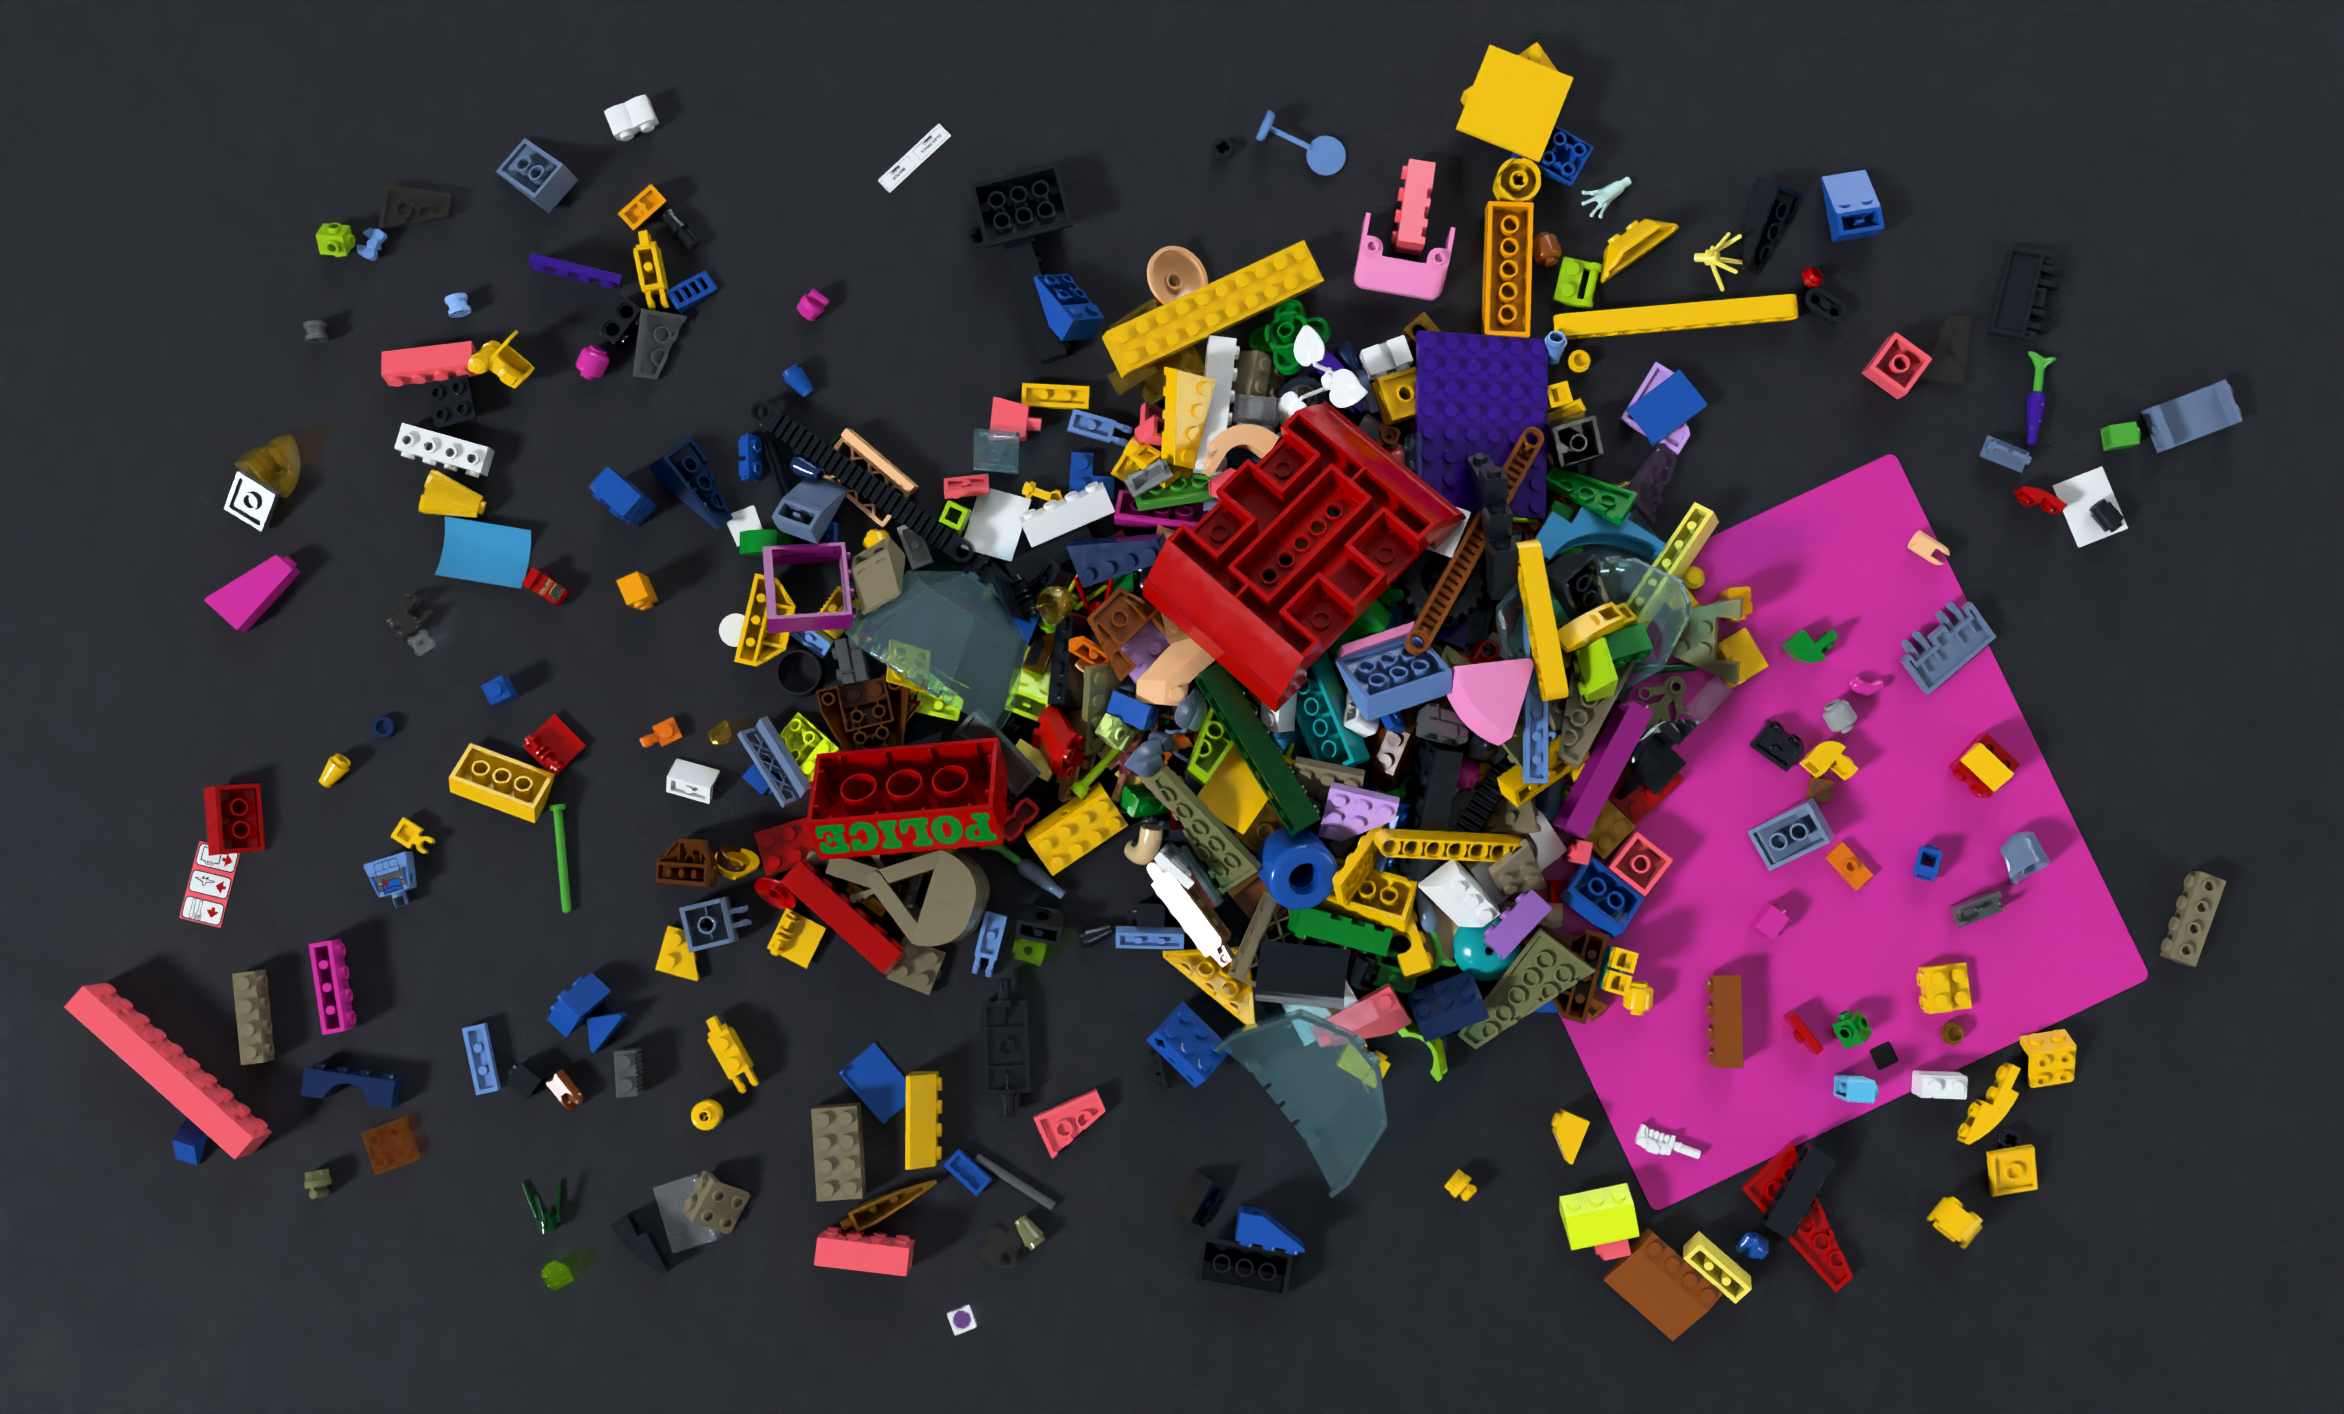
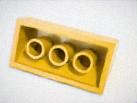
M470 743L449 776V786L451 793L536 823L546 805L555 774Z
M1335 857L1338 870L1341 871L1346 860ZM1373 868L1346 907L1337 903L1334 889L1317 907L1405 933L1412 913L1418 881H1408L1406 877L1385 871L1382 873Z
M911 1071L906 1076L905 1170L934 1167L938 1164V1160H942V1146H938V1137H942V1123H938V1114H942V1100H938V1091H942L943 1080L942 1077H939V1071Z

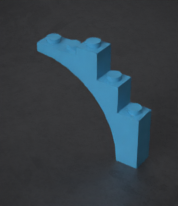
M1583 506L1571 523L1552 511L1534 538L1540 541L1545 566L1559 553L1572 547L1587 544H1606L1621 547L1638 553L1653 562L1662 552L1666 543L1628 520L1631 515L1630 512L1621 526L1602 516H1597Z

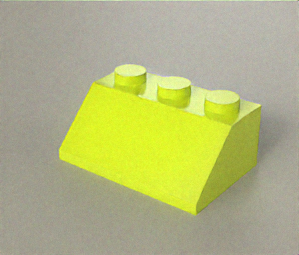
M1627 1183L1559 1197V1210L1571 1250L1639 1237L1634 1203Z

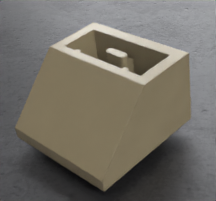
M1258 350L1240 351L1235 367L1237 368L1236 382L1232 383L1231 390H1235V397L1245 401L1278 406L1277 400L1279 392L1284 385L1285 375L1281 374L1275 367L1273 356Z

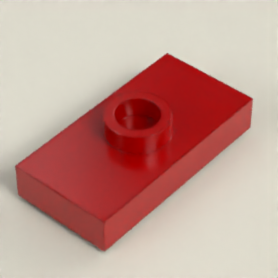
M1788 1012L1783 1016L1794 1030L1792 1035L1800 1044L1804 1043L1808 1050L1816 1055L1823 1051V1047L1797 1013Z

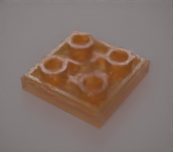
M406 1116L361 1132L375 1176L421 1159Z

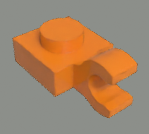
M671 717L652 726L655 733L644 736L639 740L645 748L658 742L661 747H665L684 737L675 718Z

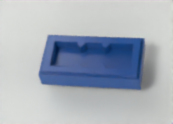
M960 1148L943 1165L976 1197L993 1179Z

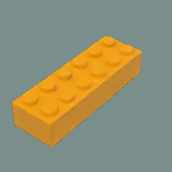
M1488 201L1485 207L1481 335L1530 337L1534 203Z

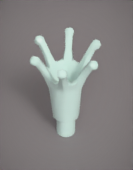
M1625 177L1602 189L1594 191L1583 190V195L1594 197L1582 201V206L1593 201L1598 202L1596 208L1590 213V217H1594V214L1602 208L1599 218H1603V213L1611 201L1619 196L1626 187L1631 185L1630 178Z

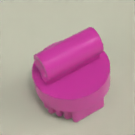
M813 288L809 294H804L796 308L807 320L814 321L825 311L824 307L828 304L829 300Z

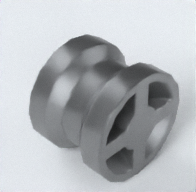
M312 320L303 323L304 329L307 331L305 342L324 343L329 341L328 335L325 332L327 328L326 321Z

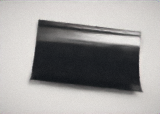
M1262 940L1257 968L1255 1000L1344 1010L1345 983L1351 950Z

